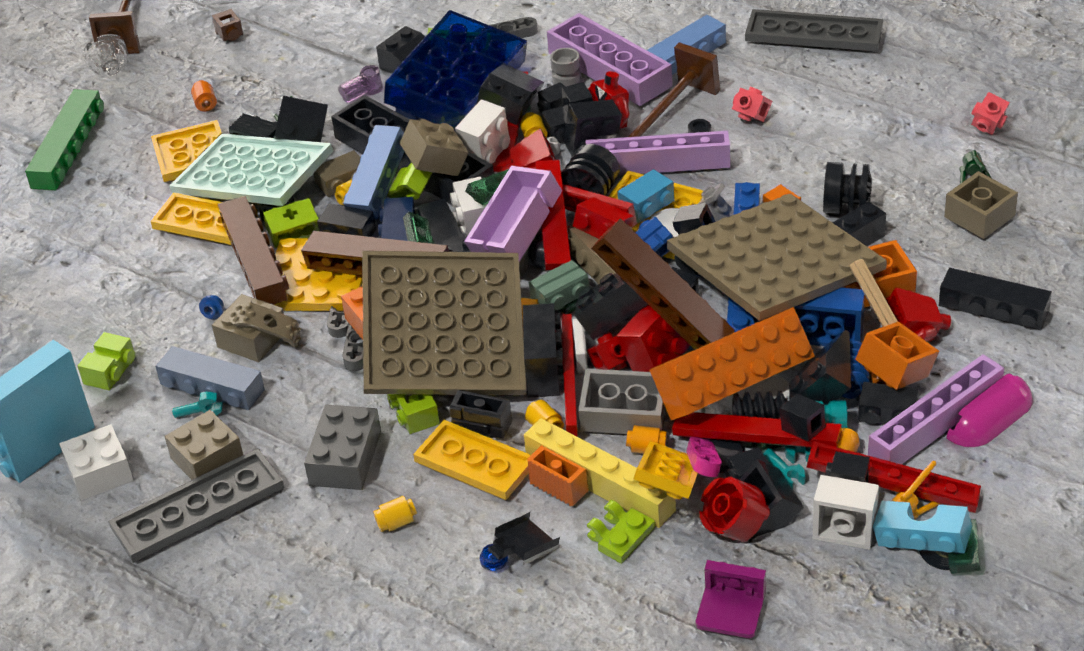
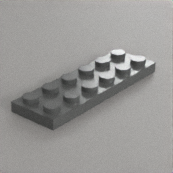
M752 9L745 32V41L775 43L777 45L790 44L820 48H840L842 50L853 49L866 52L878 51L883 29V19Z
M257 448L108 522L111 530L134 563L283 489L284 483Z

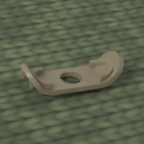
M250 302L236 305L229 314V321L232 325L250 326L282 338L283 341L289 342L292 347L299 346L301 328L292 317ZM264 317H273L277 323L276 327L267 326L264 323Z

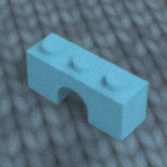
M881 501L873 529L878 546L965 553L972 530V523L968 507L938 505L937 511L932 518L925 521L914 520L909 502Z

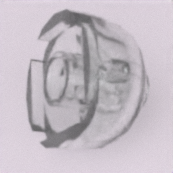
M107 34L97 37L98 41L93 44L90 41L84 48L83 56L94 73L100 76H113L122 71L127 65L128 49L120 36Z

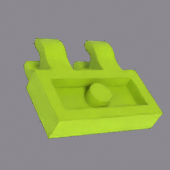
M610 500L604 506V509L608 511L604 519L611 524H615V526L608 530L601 520L593 518L587 524V527L591 529L587 537L592 541L598 542L599 552L622 564L653 531L655 520L634 508H631L626 513L619 503Z

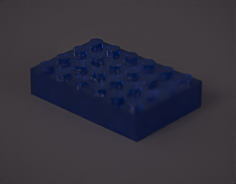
M449 10L385 81L384 103L431 123L449 124L455 131L458 124L476 106L480 87L492 71L504 63L519 69L525 62L527 40Z

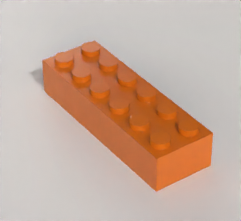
M794 307L656 366L649 371L670 419L674 420L815 357L797 313Z

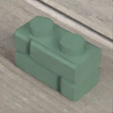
M573 260L529 281L531 299H538V304L554 303L555 310H559L566 304L578 299L580 292L589 287L587 273L579 268Z

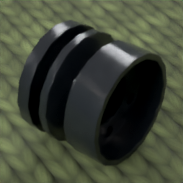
M585 144L575 151L569 163L561 172L562 184L607 196L620 174V165L616 157L608 149L596 144Z
M827 162L824 181L823 213L840 214L843 203L848 204V211L851 212L854 210L855 204H859L860 207L868 201L871 202L872 176L870 164H863L862 175H857L856 163H853L851 173L845 174L844 163Z

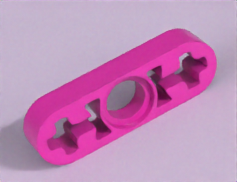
M690 437L686 453L693 470L704 476L718 477L722 461L714 444L703 438Z

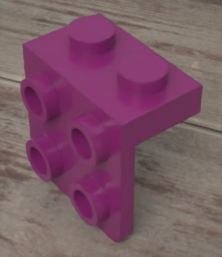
M707 560L704 569L705 590L695 620L696 628L743 638H753L766 595V570Z

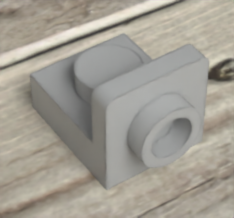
M723 183L715 187L712 185L707 187L702 192L701 196L703 198L698 203H707L715 221L726 218L732 210L730 205L720 195L725 188Z

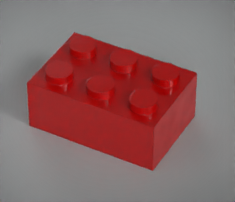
M650 305L641 309L616 336L632 371L650 372V369L683 355L691 346Z

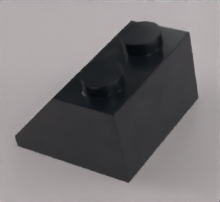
M283 96L274 138L321 143L328 105Z
M757 459L739 479L759 488L765 497L766 505L770 509L769 517L763 521L760 529L751 538L786 527L804 508L785 476L777 467Z

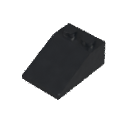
M404 26L376 46L380 69L416 85L421 84L431 88L457 68L456 64L425 35L407 26Z
M504 63L492 71L481 85L476 105L482 99L504 107L507 121L517 125L543 87L544 82Z
M845 329L818 351L815 357L806 362L789 383V400L796 394H800L814 401H823L825 405H828L830 401H836L851 389L849 331Z

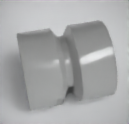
M560 48L553 51L550 56L553 85L559 82L565 86L581 83L578 51L572 48Z

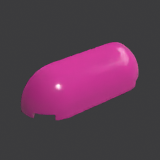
M1010 373L1003 376L958 413L962 418L954 430L949 428L946 439L964 447H979L989 443L1030 410L1032 406L1030 387L1019 376H1013Z

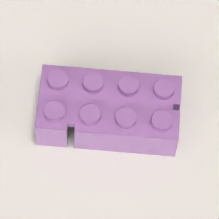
M511 166L464 242L471 252L518 253L520 262L549 214L548 207H553L562 192L552 172Z

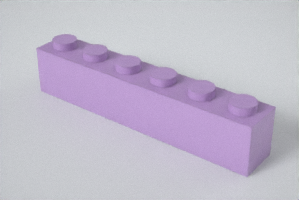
M728 131L586 140V144L600 145L608 149L616 157L620 165L619 175L624 176L627 171L646 174L653 169L657 172L730 168Z
M984 354L869 435L868 456L903 464L947 432L949 428L954 427L962 418L958 413L968 403L1001 379L1004 375V367Z

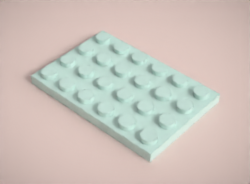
M221 134L169 187L172 194L174 192L221 200H232L246 196L248 202L283 206L301 188L305 181L313 175L318 167L326 161L333 152L331 143Z

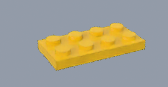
M173 192L150 221L152 229L231 245L221 221L218 203L222 202Z
M443 420L413 454L414 462L504 500L509 498L529 474L527 458L531 456L528 453L447 420Z
M650 441L633 479L639 481V485L644 488L655 489L656 487L666 491V494L672 498L683 499L684 497L689 499L698 473L693 470L686 453Z

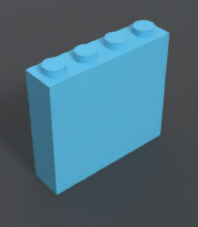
M51 340L0 377V471L7 478L11 476L21 483L62 452L59 443L86 434L95 427L71 351L55 340Z

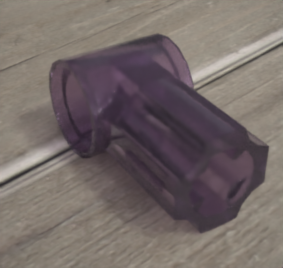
M375 65L364 66L360 70V75L338 86V91L346 103L364 94H377L383 89L380 71Z

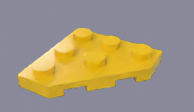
M218 120L151 136L164 182L175 181L222 134Z

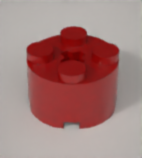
M720 477L713 480L702 494L701 501L704 502L703 511L699 510L700 520L707 530L741 542H747L760 529L763 521L767 520L770 513L765 497L759 488L733 477Z

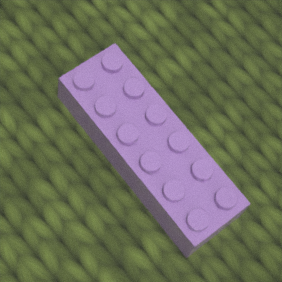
M580 13L547 31L548 52L550 55L553 51L560 48L575 49L579 53L580 72L595 81L605 79V74L608 71L618 73V84L628 91L629 100L639 106L672 87V64Z

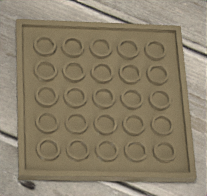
M792 194L783 195L775 200L764 202L759 206L743 210L738 214L722 218L719 221L667 240L668 250L759 321L856 282L857 280L850 269V264L856 260L863 259L872 275L885 270L887 265L886 259Z
M362 251L364 394L456 395L458 390L483 395H525L526 377L518 253Z

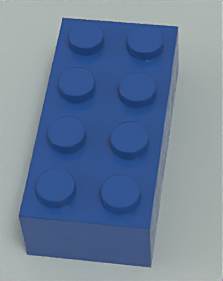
M839 288L794 306L810 345L826 346L845 329L850 332V341L861 342L865 298L862 289ZM754 317V323L759 322V320Z

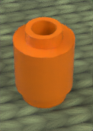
M204 80L193 84L191 94L196 108L204 112L212 110L217 104L212 85Z

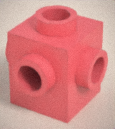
M740 87L739 92L734 96L732 110L738 112V117L750 122L753 118L764 122L773 101L762 96L763 92L756 88L750 87L749 90Z
M988 92L983 102H977L971 114L974 115L971 125L982 132L993 135L996 128L1001 129L1006 122L1008 116L1005 113L1010 102Z

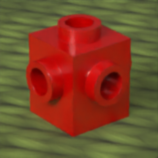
M611 332L597 339L599 344L586 350L595 369L620 370L627 366V358L616 337L617 335L612 336Z

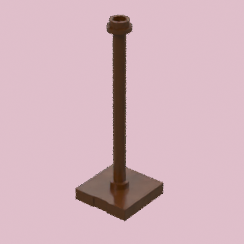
M122 0L118 12L90 14L89 22L97 56L140 53L141 48L135 29L133 11H128L131 0Z
M678 42L674 47L678 83L628 137L642 136L688 85L716 95L720 91L717 55Z

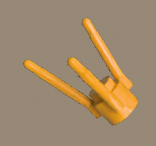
M932 461L906 492H898L891 500L895 502H909L914 520L921 514L940 505V503L932 501L917 509L919 500L914 494L915 490L936 466V461Z

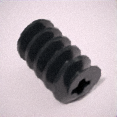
M760 391L755 393L754 399L751 398L749 392H745L741 400L738 392H736L732 397V415L779 419L781 417L780 407L788 401V398L784 397L782 391H778L774 399L771 391H767L763 399Z

